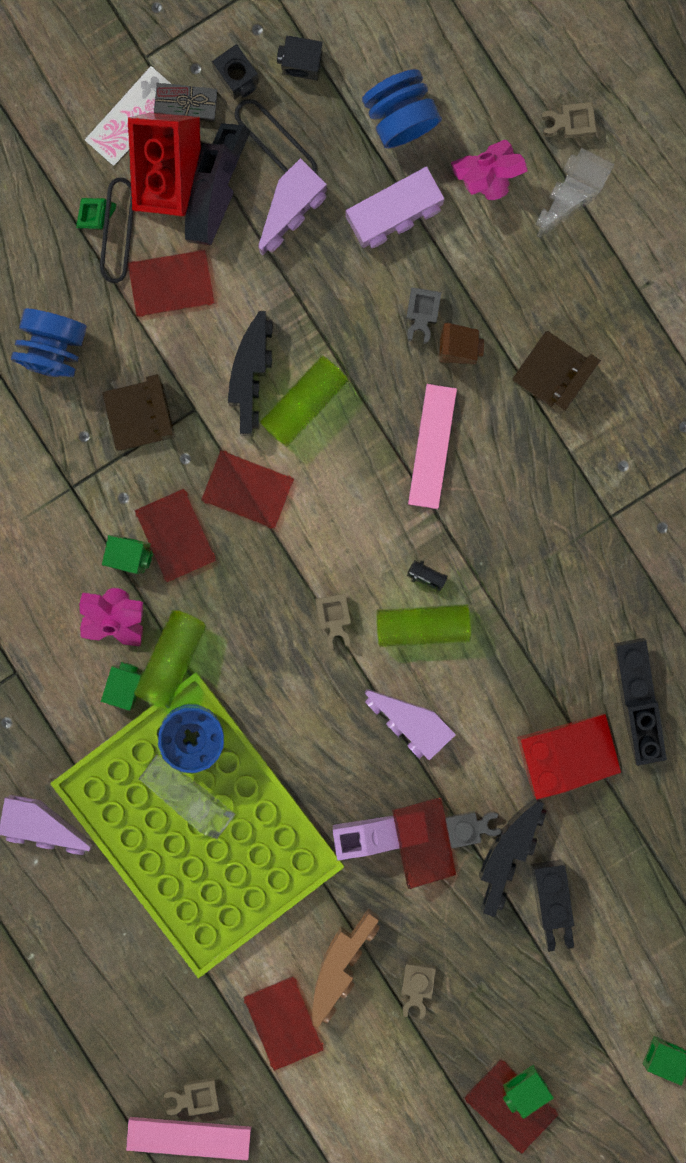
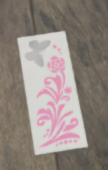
M152 66L85 139L88 144L113 166L129 150L128 117L154 113L156 83L171 84Z

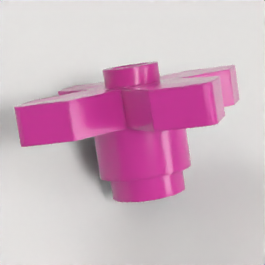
M502 140L489 146L486 152L478 156H465L451 162L454 175L459 180H464L468 192L471 195L481 192L488 200L504 197L509 192V178L528 171L525 159L520 154H514L512 145L507 140Z
M118 588L108 589L102 596L82 593L79 611L85 617L82 618L80 626L81 638L99 641L107 635H113L124 645L141 646L143 626L138 623H141L143 616V602L129 600V594Z

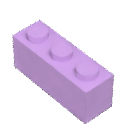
M426 166L347 209L346 218L362 248L369 245L371 248H375L386 242V236L397 230L398 234L412 228L414 226L413 221L424 216L425 219H428L439 213L444 197Z

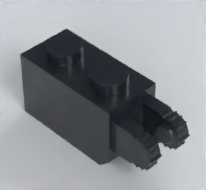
M561 859L531 864L538 916L540 925L544 930L548 952L555 951L556 942L553 936V929L563 928V939L567 949L574 948L572 933L574 920L565 864Z

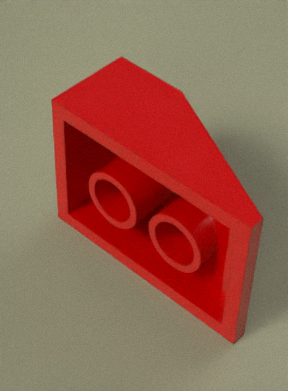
M146 113L128 117L132 210L176 216L186 215L201 150L200 117Z
M605 713L517 737L531 792L536 800L567 792L621 773Z

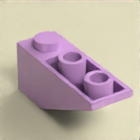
M301 158L278 181L258 246L262 255L268 250L271 253L275 251L284 240L282 236L289 229L292 231L297 229L305 220L303 215L311 207L313 209L319 207L327 197L324 194L327 191V184Z
M370 689L365 691V694L369 697L365 703L377 715L382 711L390 719L386 723L387 726L398 737L403 733L411 741L407 746L419 759L424 755L430 760L456 735L432 710Z
M9 795L5 798L0 821V835L6 836V841L13 843H24V840L35 841L37 847L54 849V846L57 845L67 847L66 852L83 855L85 851H90L93 848V841L41 800Z
M423 811L333 825L337 860L369 856L428 842Z

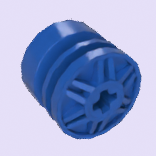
M412 69L390 76L375 85L362 97L365 108L370 109V119H383L376 126V131L384 148L390 149L409 143L428 133L442 120L433 99L420 100L428 92L427 85L421 83L423 76L420 70Z
M25 308L22 313L19 329L31 335L30 341L16 340L15 346L27 350V354L12 352L11 360L35 373L51 377H74L76 369L63 364V362L76 363L79 357L66 350L68 346L83 345L87 326L64 316Z
M185 704L174 708L164 718L158 733V747L163 759L172 768L183 773H198L210 768L219 759L224 747V733L219 719L210 709L198 704ZM189 729L192 733L195 731L199 732L196 736L197 743L192 744L191 741L186 743L183 741L186 737V730Z

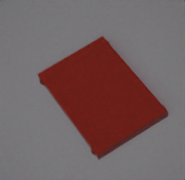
M206 250L128 263L137 317L215 304Z
M220 450L201 501L266 525L269 529H275L294 478L232 455L227 451Z
M181 489L135 510V516L139 519L148 542L151 543V549L163 573V579L167 583L216 561V556L210 548L185 489Z
M441 797L392 810L407 888L412 889L456 875Z
M294 976L243 997L273 1071L324 1050L323 1043L320 1041L317 1031L312 1025V1019Z
M500 1059L464 1097V1100L495 1128L517 1152L522 1154L559 1114L548 1103L524 1119L518 1111L512 1113L503 1099L507 1095L503 1085L517 1076V1074L505 1061Z

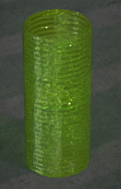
M323 355L318 357V360L310 366V369L302 375V378H299L300 380L293 384L289 392H286V395L281 397V400L276 402L274 407L260 420L261 425L286 448L306 429L308 423H311L313 418H316L324 410V407L332 401V398L349 383L346 375Z
M468 604L376 610L378 646L380 648L407 646V637L409 646L411 642L413 646L418 645V637L419 645L469 643L471 641V622Z
M171 611L160 638H158L159 641H157L155 649H153L154 652H152L142 677H140L139 683L136 686L137 688H135L134 694L137 697L158 707L170 708L171 703H173L172 700H174L176 692H178L177 689L181 685L180 682L184 678L183 675H185L195 650H197L201 641L200 639H202L206 630L205 628H207L203 621L182 611Z

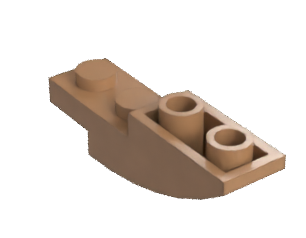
M369 908L351 933L342 926L339 928L324 955L318 972L313 998L312 1025L317 1029L322 1022L327 1024L337 1010L334 1007L340 996L345 999L354 987L355 983L352 982L353 971L348 969L347 965L354 966L362 954V951L359 949L365 940L370 942L380 928L377 925L379 921L378 915Z

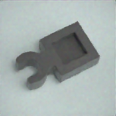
M411 287L406 319L414 320L415 322L408 330V341L412 342L415 331H422L424 333L423 344H428L431 333L427 323H437L442 292Z
M475 811L445 817L451 848L481 843V833H486L489 836L501 834L500 828L490 829L487 826L490 819L498 818L497 812H487L478 820Z

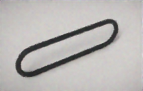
M246 99L237 105L234 114L235 120L239 125H245L239 117L241 107L245 104H254L310 161L312 170L316 173L317 166L314 159L259 102ZM246 126L250 131L249 136L286 173L288 169Z
M125 178L113 179L107 191L100 272L102 277L110 283L123 281L128 270L134 212L132 210V194L130 197L122 275L117 279H112L106 274L104 268L112 189L116 183L123 182L129 187L131 192V182Z

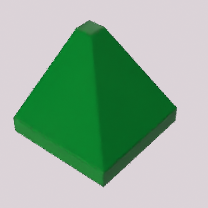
M81 198L76 228L103 230L107 199ZM112 201L109 219L116 210L117 205Z

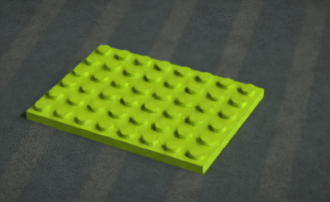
M198 672L194 673L50 783L198 979L345 867L341 860H337L336 853ZM185 704H198L210 709L219 719L224 733V747L219 759L210 768L198 773H183L172 768L163 759L158 747V733L164 718L174 708ZM189 729L186 730V737L183 741L185 743L187 741H191L192 744L197 743L196 736L199 732L195 731L192 733Z

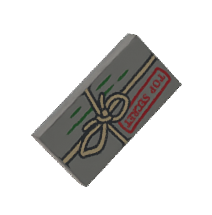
M157 82L154 113L200 117L201 121L215 122L218 90Z

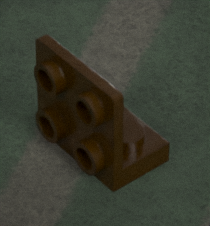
M545 331L512 380L561 415L567 410L601 360L592 354L586 358L551 332Z
M158 374L146 377V382L103 392V399L117 451L176 438L162 378Z

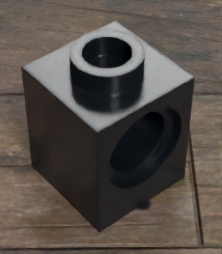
M286 35L285 46L279 45L277 64H281L282 75L318 81L323 41Z
M237 44L212 61L214 72L234 100L240 96L245 98L256 90V85L259 83L258 73ZM235 69H241L246 73L240 80H233L229 77L230 73Z

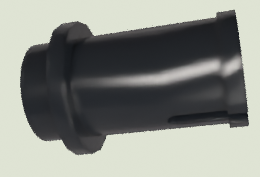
M414 560L406 575L411 578V582L417 581L440 593L448 577L424 565L423 560L420 562Z

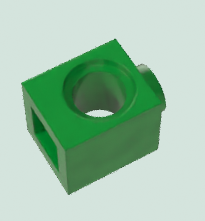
M108 535L102 565L135 574L144 573L145 568L148 569L150 567L153 552L150 551L151 543L118 535Z
M121 662L120 666H111L100 702L129 711L134 709L144 674L137 672L138 666Z
M653 1036L642 1064L647 1072L682 1086L686 1078V1049Z
M534 1065L503 1085L507 1094L503 1097L506 1105L512 1113L518 1111L523 1119L554 1099L551 1090Z

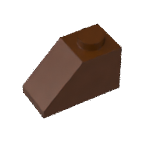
M444 323L440 334L439 362L475 365L478 357H483L484 339L479 338V330Z

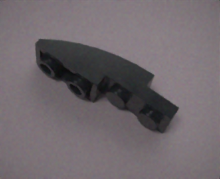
M221 123L213 143H203L201 146L185 215V240L188 243L212 245L234 193L228 186V183L250 134L245 125Z
M259 311L250 323L241 340L232 366L228 404L229 406H240L241 436L254 437V429H259L260 415L259 411H254V399L260 398V380H254V376H266V368H272V350H267V338H272L273 320L267 319L266 311Z
M645 638L614 643L619 690L635 764L639 766L665 761L667 757L659 705L655 699L647 641Z
M534 798L508 821L501 830V834L497 836L484 859L478 875L480 880L489 883L481 906L483 914L495 917L497 909L502 911L507 897V893L503 892L506 881H512L516 869V864L512 863L513 859L526 862L527 855L532 856L535 851L537 838L534 837L537 826L541 827L546 816V809L543 808L544 803L540 799L536 800Z

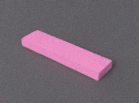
M426 385L408 505L432 509L439 508L457 392L456 388Z
M130 1117L126 1151L248 1160L251 1127Z

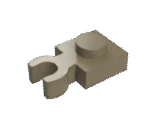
M593 102L562 105V114L559 115L550 110L541 114V120L549 119L554 124L552 128L543 129V136H553L558 130H564V138L591 136L596 133Z
M346 594L316 599L320 628H330V634L327 637L329 649H334L332 641L337 635L344 638L345 646H349V635L342 627V625L351 624Z
M405 962L401 994L409 995V998L402 1007L404 1017H408V1010L411 1006H417L420 1009L419 1019H424L426 1008L422 1000L423 998L432 999L436 966Z
M215 1077L185 1082L184 1092L171 1088L164 1093V1098L173 1097L178 1103L175 1106L167 1107L168 1115L178 1114L182 1108L188 1107L189 1116L220 1110Z

